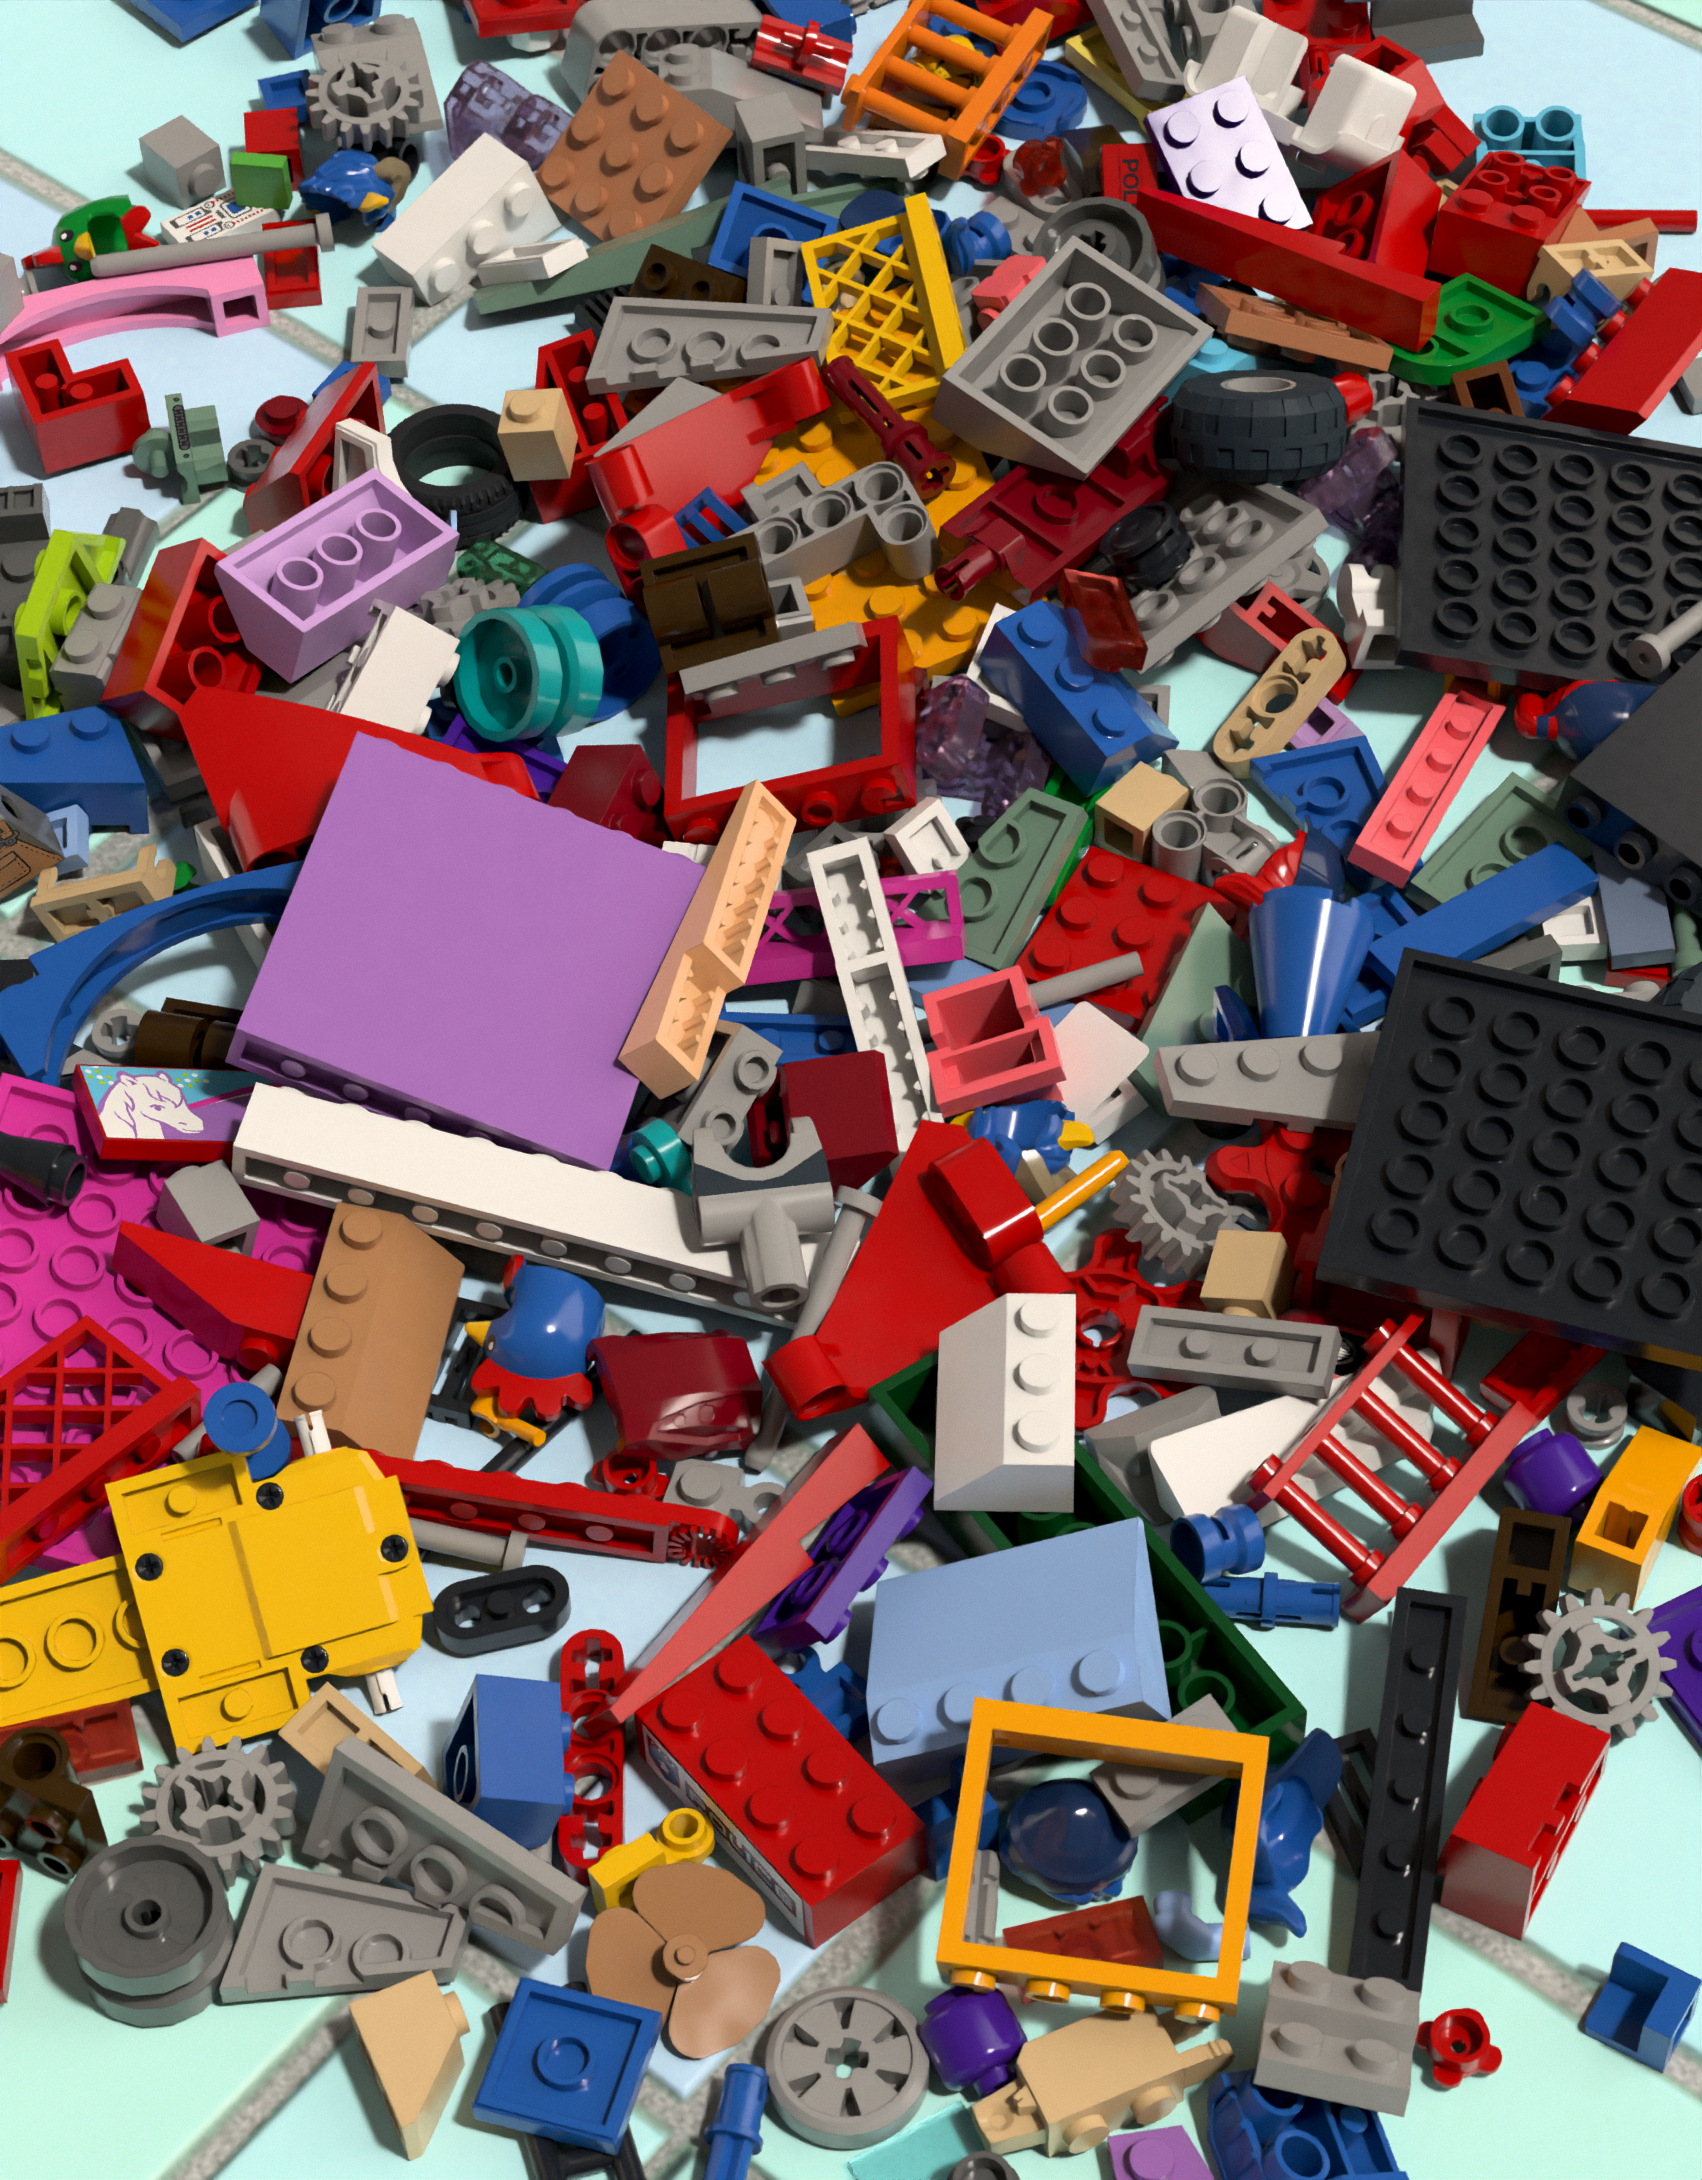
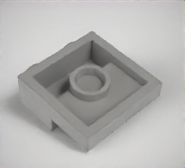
M718 1019L699 1080L662 1100L650 1091L632 1124L641 1128L656 1118L663 1120L675 1131L686 1150L691 1154L693 1129L712 1127L715 1141L721 1142L723 1150L727 1154L736 1146L743 1134L745 1124L742 1120L755 1099L762 1097L773 1084L777 1075L775 1064L783 1050L743 1024Z
M1274 1960L1262 2012L1254 2084L1404 2117L1410 2094L1412 2054L1419 2028L1421 1993L1407 1990L1400 1983L1383 1977L1361 1980L1334 1974L1327 1967L1312 1961H1297L1289 1964Z

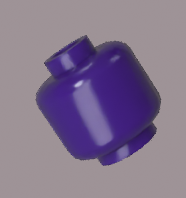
M1549 1428L1540 1430L1524 1440L1504 1460L1509 1467L1503 1476L1502 1485L1517 1508L1572 1518L1569 1533L1582 1527L1597 1493L1605 1481L1602 1471L1573 1434L1563 1432L1553 1435Z
M954 1986L924 2006L928 2017L919 2027V2038L947 2089L963 2091L974 2087L979 2098H983L1017 2079V2071L1013 2065L1017 2063L1022 2047L1028 2040L1006 1997L999 1988L995 1987V1991L992 1993L973 1992V1989L970 1987Z

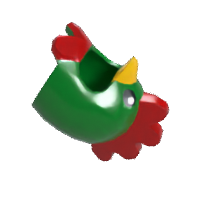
M128 194L108 196L77 206L61 216L53 229L51 246L22 258L23 270L57 267L69 281L75 284L100 278L92 275L90 260L96 255L160 246L158 241L142 233L151 218V212L145 206L131 205Z

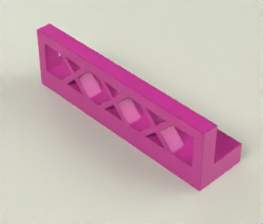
M957 869L880 879L887 907L891 911L889 915L903 967L964 960L967 936ZM815 887L774 892L769 910L782 908V910L776 917L770 912L767 913L764 924L768 928L759 938L751 967L743 986L837 975L836 963L826 926L817 935L801 936L783 923L795 906L812 905L822 913ZM945 888L949 919L924 921L906 907L919 891ZM905 893L899 902L890 896ZM898 917L908 923L893 925ZM775 932L784 937V939L769 940Z

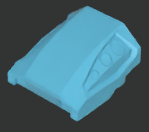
M1506 105L1494 106L1484 114L1473 113L1472 131L1482 142L1474 150L1475 167L1489 151L1494 153L1497 151H1510L1524 157L1525 162L1544 168L1551 166L1564 167L1575 172L1578 178L1586 180V154L1581 114H1575L1572 110L1563 106H1550L1543 109L1537 117H1523L1518 110Z

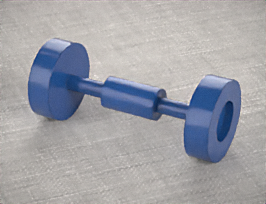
M235 1382L221 1387L210 1397L204 1410V1426L208 1436L221 1451L233 1456H246L253 1482L273 1478L288 1465L292 1455L291 1436L283 1422L277 1418L275 1406L264 1390L251 1383Z

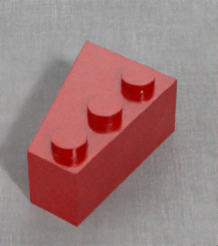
M592 328L538 348L535 389L562 388L578 435L569 479L528 481L543 524L601 504L586 470L585 463L594 459L593 455L629 423L617 392L589 395L585 378L598 344Z
M1533 1701L1530 1702L1518 1724L1512 1722L1506 1724L1493 1754V1765L1485 1778L1480 1777L1477 1780L1468 1799L1465 1811L1452 1830L1439 1856L1436 1874L1444 1877L1440 1906L1516 1940H1522L1604 1774L1611 1734Z

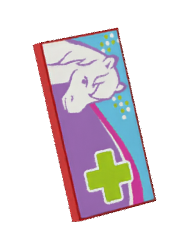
M87 1064L75 1065L71 1082L100 1159L213 1163L223 1159L224 1163H232L233 1145L256 1082L276 1088L282 1086L289 1087L253 1072L243 1070ZM302 1092L307 1096L318 1098L308 1093Z

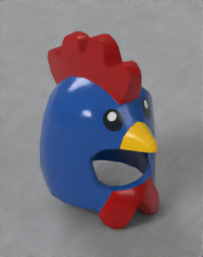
M513 1254L504 1267L501 1281L502 1292L510 1310L502 1317L493 1321L467 1322L465 1324L464 1330L483 1348L485 1361L477 1368L471 1378V1389L475 1395L480 1397L498 1396L499 1413L505 1418L510 1419L519 1417L523 1410L528 1407L533 1408L538 1419L546 1422L557 1420L561 1415V1408L565 1405H569L576 1410H586L592 1405L593 1398L592 1385L584 1376L593 1362L587 1359L586 1347L592 1339L600 1338L603 1335L606 1315L604 1300L599 1292L585 1280L567 1271L548 1266H527L523 1255Z

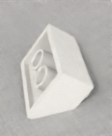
M1006 1293L939 1332L934 1510L1073 1513L1076 1294Z

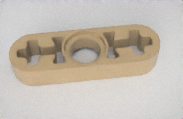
M1311 628L1296 635L1215 735L1213 741L1214 752L1220 763L1229 771L1233 778H1251L1249 776L1250 759L1280 753L1343 674L1346 658L1338 641L1330 631L1323 628ZM1325 654V657L1321 661L1318 660ZM1280 694L1294 695L1292 704L1284 711L1279 713H1268L1265 711L1267 704L1275 696ZM1253 743V747L1250 748L1248 751L1245 749H1239L1234 753L1235 749L1239 746L1243 748H1248Z

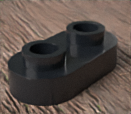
M529 1565L455 1582L447 1586L436 1597L433 1603L434 1611H432L437 1638L443 1646L456 1653L473 1654L544 1638L558 1632L567 1623L571 1614L570 1591L566 1579L559 1571L545 1565ZM533 1605H544L547 1607L544 1610L533 1613L527 1611ZM468 1620L480 1622L472 1627H459L460 1624Z

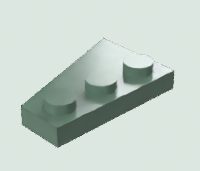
M1512 771L1410 881L1405 896L1427 911H1430L1558 840L1586 864L1593 860L1590 841L1553 814L1558 801Z
M1029 787L978 840L979 848L957 869L967 936L964 957L997 971L1013 966L1089 818L1083 807ZM945 888L934 889L936 892L915 913L924 921L949 919ZM901 919L896 925L908 923Z
M1209 902L1196 910L1189 925L1191 931L1182 950L1175 954L1166 974L1169 977L1156 1004L1149 1008L1136 1035L1138 1040L1148 1046L1149 1054L1127 1079L1161 1118L1168 1113L1153 1066V1060L1158 1047L1245 1041L1260 1027L1252 954Z

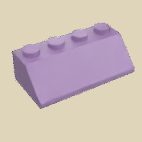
M372 468L217 562L214 574L247 650L291 684L358 641L365 633L371 631L377 619L367 613L374 598L406 610L419 602L425 592L437 590L444 586L460 534L377 469Z

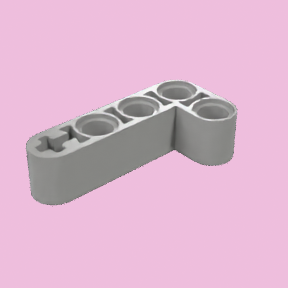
M592 0L582 5L574 15L561 65V74L565 82L583 104L619 49L632 56L645 67H659V51H668L670 47L684 43L696 44L700 48H714L750 62L763 15L751 0Z
M892 462L871 464L725 538L728 539L755 532L767 580L772 581L799 576L803 586L879 548L882 549L893 570L899 576L906 579H920L928 576L937 569L943 555L941 546L937 544L938 538L925 506L904 470Z

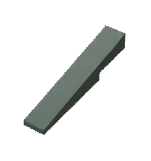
M783 175L753 186L793 202L791 185ZM730 195L586 249L588 258L549 279L496 284L474 291L475 304L479 315L632 284L651 243L693 260L692 248L713 244Z

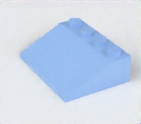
M1135 1517L878 1581L866 1689L874 1765L905 1785L949 1776L950 1761L962 1755L966 1757L975 1697L1163 1723L1170 1720L1172 1717L1143 1520ZM993 1746L990 1766L1043 1754L1044 1752Z

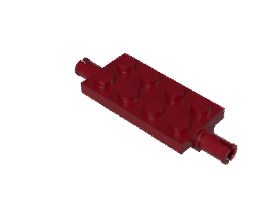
M1160 395L1084 481L1021 463L941 525L937 544L955 557L936 569L934 580L937 588L943 594H946L958 585V588L950 593L949 598L959 601L987 578L1027 607L1036 602L1100 550L1099 544L1103 535L1124 515L1148 503L1159 502L1173 491L1177 474L1159 463L1154 451L1155 444L1170 433L1171 403L1159 411L1168 402L1169 398Z

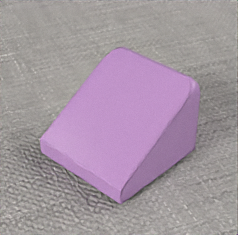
M1324 697L1287 744L1293 750L1365 734L1344 713Z

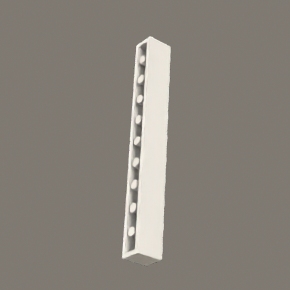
M257 1082L233 1145L232 1175L238 1184L333 1209L336 1208L338 1201L403 1214L427 1234L511 1256L513 1254L523 1255L526 1260L791 1330H794L805 1303H800L792 1309L780 1312H764L751 1307L740 1243L701 1247L695 1223L692 1197L674 1188H655L625 1180L613 1172L583 1169L561 1163L549 1155H530L496 1146L493 1142L484 1138H466L435 1130L420 1121H401L371 1113L356 1104H337L307 1096L291 1087L282 1086L276 1088ZM830 1233L799 1236L809 1290L830 1239ZM858 1238L839 1289L865 1240L863 1238Z

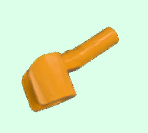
M478 1396L470 1407L473 1415L482 1418L480 1428L485 1436L489 1438H497L502 1432L511 1433L535 1446H541L545 1442L546 1433L543 1430L519 1418L510 1419L501 1415L498 1410V1396Z

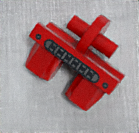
M764 14L759 25L749 66L821 90V98L825 97L828 93L839 96L844 86L845 75L854 44L819 33V22L809 19L804 28Z

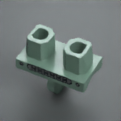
M181 393L164 395L171 433L161 431L158 428L149 429L145 434L136 439L133 444V461L139 470L156 478H164L169 472L177 468L184 505L201 503L198 485L228 481L215 405L184 409Z

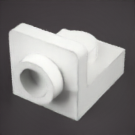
M927 796L883 832V835L905 869L898 876L955 870L972 855L971 850L940 798ZM926 890L919 892L925 894H934L936 891Z

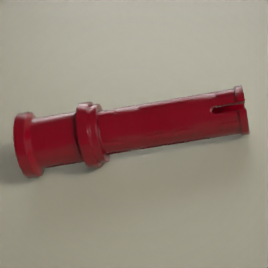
M839 356L825 367L821 377L824 384L831 388L853 413L855 418L880 443L879 448L883 461L897 464L904 470L920 499H928L942 492L955 476L956 462L947 453L938 452L928 441V431L919 422L905 420L886 397L859 370L849 356ZM864 400L873 408V410L864 402ZM930 472L932 474V478H927L926 474Z

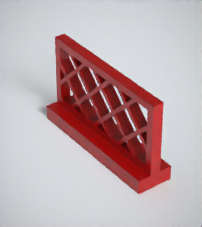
M88 1315L78 1320L0 1378V1424H5L4 1443H0V1462H3L2 1482H0V1586L107 1505L109 1500L104 1484L150 1472L171 1455L170 1450L201 1423L200 1388L183 1375H180L174 1381H170ZM86 1342L106 1358L105 1368L65 1367V1358ZM26 1386H56L55 1405H14L15 1394ZM64 1386H105L104 1405H63ZM113 1386H142L154 1395L142 1405H112ZM13 1424H54L53 1443H12ZM62 1424H104L103 1434L92 1443H62ZM11 1462H53L52 1473L40 1482H11Z

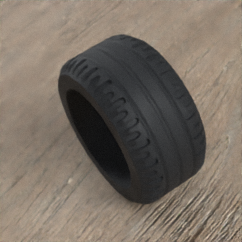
M445 404L421 410L398 423L387 434L391 438L392 456L399 478L410 495L445 523L448 520L450 510L457 511V532L460 536L456 548L487 542L510 529L525 511L531 491L528 481H514L497 435L501 415L486 408L467 404ZM451 466H472L489 471V473L475 481L456 486H437L419 481L422 477L433 471Z

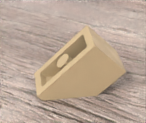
M432 1970L348 2004L356 2039L409 2161L421 2157L425 2153L465 2066L460 2036L470 2033L465 2012L456 1992L452 1991L442 1995Z

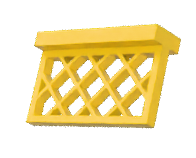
M926 192L904 198L907 212L800 244L815 308H829L841 291L859 298L846 317L832 311L834 327L837 329L832 332L825 354L827 365L835 358L844 355L838 351L851 334L868 340V344L856 359H851L869 380L879 384L877 389L895 409L937 397L942 376L967 350L938 227ZM902 234L904 241L891 258L873 251L881 240ZM838 253L849 256L837 274L818 266L817 260ZM863 263L882 269L869 287L851 281V278ZM895 275L914 282L901 300L883 293ZM917 302H919L920 308L915 306ZM873 304L891 311L878 330L860 323ZM905 318L924 325L911 343L892 336ZM928 344L930 351L925 349ZM883 347L902 354L888 373L870 366ZM916 360L934 367L936 373L934 377L914 383L902 379ZM834 393L842 424L857 421L858 419L855 418L853 413ZM864 400V402L873 410V408Z

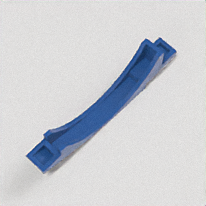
M305 860L237 874L129 910L28 956L35 977L22 984L9 986L0 992V1060L7 1056L19 1077L59 1088L65 1061L77 1033L92 1010L122 978L155 955L188 939L235 926L279 923Z

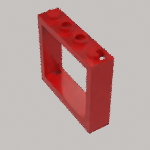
M897 615L861 623L868 647L853 651L855 662L820 671L817 661L796 667L798 678L769 687H762L760 678L738 684L740 695L725 700L705 704L703 694L699 696L685 694L681 678L668 680L664 818L675 842L717 846L745 787L740 786L696 796L698 723L880 681L882 755L762 781L760 783L797 820L792 834L827 827L834 821L840 824L908 809L917 805L914 657ZM897 787H900L901 795H897Z

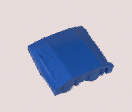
M1255 2068L1238 2072L1220 2073L1208 2088L1207 2140L1221 2180H1409L1406 2171H1399L1377 2111L1254 2084Z

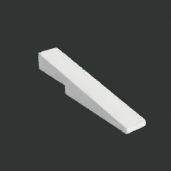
M866 836L806 853L858 1052L877 1050L885 1055L899 1156L889 1164L891 1176L894 1179L920 1121L927 1120L945 1123L937 1105L923 1038L873 851Z

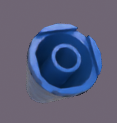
M1298 885L1274 888L1265 892L1262 904L1258 906L1253 901L1249 907L1248 929L1261 1039L1336 1034L1374 938V914L1361 901L1351 897V905L1348 907L1332 901L1333 890Z

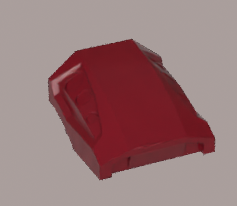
M716 1329L712 1333L660 1332L629 1337L609 1335L592 1339L586 1347L587 1359L595 1363L619 1436V1440L615 1444L619 1455L673 1461L692 1456L709 1459L717 1456L722 1450H747L760 1433L763 1389L745 1338L723 1329Z

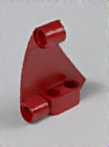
M813 356L792 362L739 386L585 463L586 470L610 524L605 534L607 552L627 599L633 601L645 614H647L643 597L644 583L639 562L688 549L673 516L707 486L739 514L744 503L739 490L754 481L776 436L797 428L798 423L826 412L825 409L832 406L831 399ZM708 506L700 512L726 538L730 536L732 529ZM691 522L684 526L703 545L712 543Z
M201 685L197 687L177 713L226 838L231 839L244 873L299 861L295 847L313 841L357 731L375 738L390 740L400 748L434 761L449 763L459 771L493 784L508 786L518 794L543 803L525 762L521 756L512 752L470 753L365 719L289 701Z
M921 1120L883 1200L877 1219H874L817 1334L802 1336L787 1343L777 1350L766 1363L765 1361L761 1363L797 1421H807L868 1402V1388L938 1350L939 1332L1006 1293L1076 1294V1297L1078 1294L1047 1245L1042 1242L1044 1231L1035 1208L991 1142L985 1137L972 1140L962 1125Z

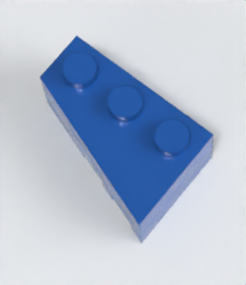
M99 704L0 727V785L45 814L78 804L89 816V834H92V825H130V834H149L146 783L119 717L111 708L105 704Z

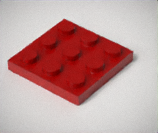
M1091 845L1014 966L1020 965L1027 983L1031 985L1137 951L1143 966L1144 975L1066 1000L1075 1005L1086 1001L1126 1031L1137 1034L1149 1008L1156 1004L1169 977L1166 974L1175 954L1180 952L1191 931L1189 925L1196 910L1209 902L1244 944L1249 938V914L1224 898L1214 889Z

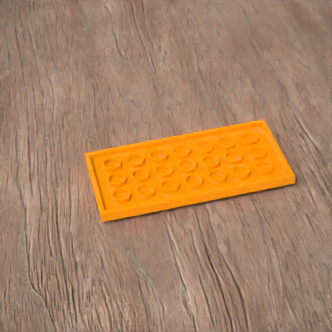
M904 284L884 294L901 300L909 289ZM873 304L860 323L878 330L891 311ZM853 306L837 313L846 317ZM905 318L892 336L911 343L924 325ZM851 334L838 352L856 359L869 341ZM928 344L925 349L930 351ZM883 347L870 366L888 373L902 354ZM826 356L824 357L822 366L817 367L821 377L825 367L827 366ZM916 360L902 379L914 383L934 377L936 373L934 367ZM765 374L702 381L704 387H709L714 391L725 394ZM871 381L876 388L879 386L878 383ZM825 385L832 406L825 409L826 412L798 423L797 428L777 435L753 482L759 487L804 461L824 489L871 464L884 462L881 458L880 443L859 420L842 424L834 392ZM935 397L896 410L905 420L919 422L928 431V441L938 452L947 453L956 462V473L950 484L934 497L921 499L938 538L940 526L992 487L995 481L980 450H977L931 418L936 400ZM928 472L926 474L927 478H932V474ZM942 546V560L937 569L955 557ZM881 548L804 586L814 620L813 632L851 621L863 623L897 615L914 657L915 688L931 682L933 675L945 676L970 665L996 603L1016 612L1026 606L987 578L969 591L962 600L954 601L949 598V595L958 588V585L946 594H943L936 586L934 580L935 571L920 579L903 578L893 570ZM1045 594L1038 599L1048 602V599ZM881 681L829 693L839 719L880 703Z

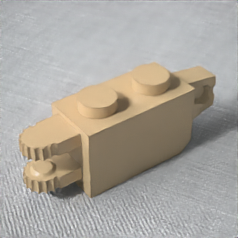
M1145 2004L1143 2014H1124L1103 2010L1024 2043L1017 2060V2079L973 2105L972 2120L985 2149L998 2155L1039 2144L1042 2145L1048 2158L1067 2150L1072 2153H1082L1098 2146L1108 2137L1110 2132L1136 2121L1139 2124H1151L1163 2119L1176 2108L1177 2104L1184 2101L1185 2088L1204 2081L1212 2075L1215 2076L1219 2072H1223L1225 2068L1230 2067L1229 2065L1234 2062L1233 2059L1236 2056L1228 2041H1224L1223 2038L1220 2040L1215 2039L1212 2042L1208 2041L1204 2045L1201 2044L1178 2054L1175 2045L1187 2041L1190 2037L1202 2034L1213 2022L1197 2020V2023L1194 2024L1180 2021L1174 2017L1175 2008L1160 2015H1157L1153 2005Z

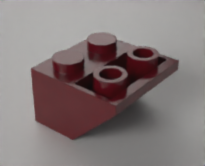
M640 744L576 746L547 805L567 809L577 817L611 830L623 831L634 839L662 849L664 841L675 842L664 818V790L660 784L658 774L653 770Z
M877 1050L784 1063L777 1069L776 1078L769 1090L762 1097L754 1100L746 1114L753 1168L766 1167L780 1160L789 1148V1118L809 1116L816 1128L826 1156L833 1200L839 1186H847L858 1190L899 1156L885 1055Z

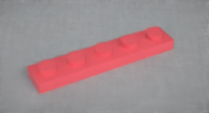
M1454 678L1356 840L1347 861L1363 868L1371 875L1384 879L1402 889L1499 724L1508 705Z

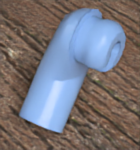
M1166 1890L1158 1893L1153 1900L1155 1916L1150 1919L1155 1936L1186 1959L1192 1961L1219 1960L1223 1923H1205L1196 1915H1193L1191 1911V1897L1185 1891ZM1247 1922L1243 1959L1251 1958L1249 1922Z

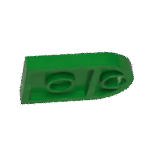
M1465 272L1441 286L1435 334L1417 353L1383 340L1394 349L1388 371L1402 379L1415 383L1449 385L1451 374L1507 360L1550 335L1551 319L1545 312Z

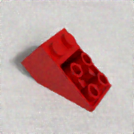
M1489 151L1440 208L1426 269L1454 278L1467 272L1512 296L1528 300L1527 288L1540 260L1537 254L1541 246L1559 243L1576 209L1580 206L1582 207L1592 182L1578 178L1575 172L1564 167L1551 166L1544 168L1525 162L1524 157L1514 152L1497 151L1494 153Z

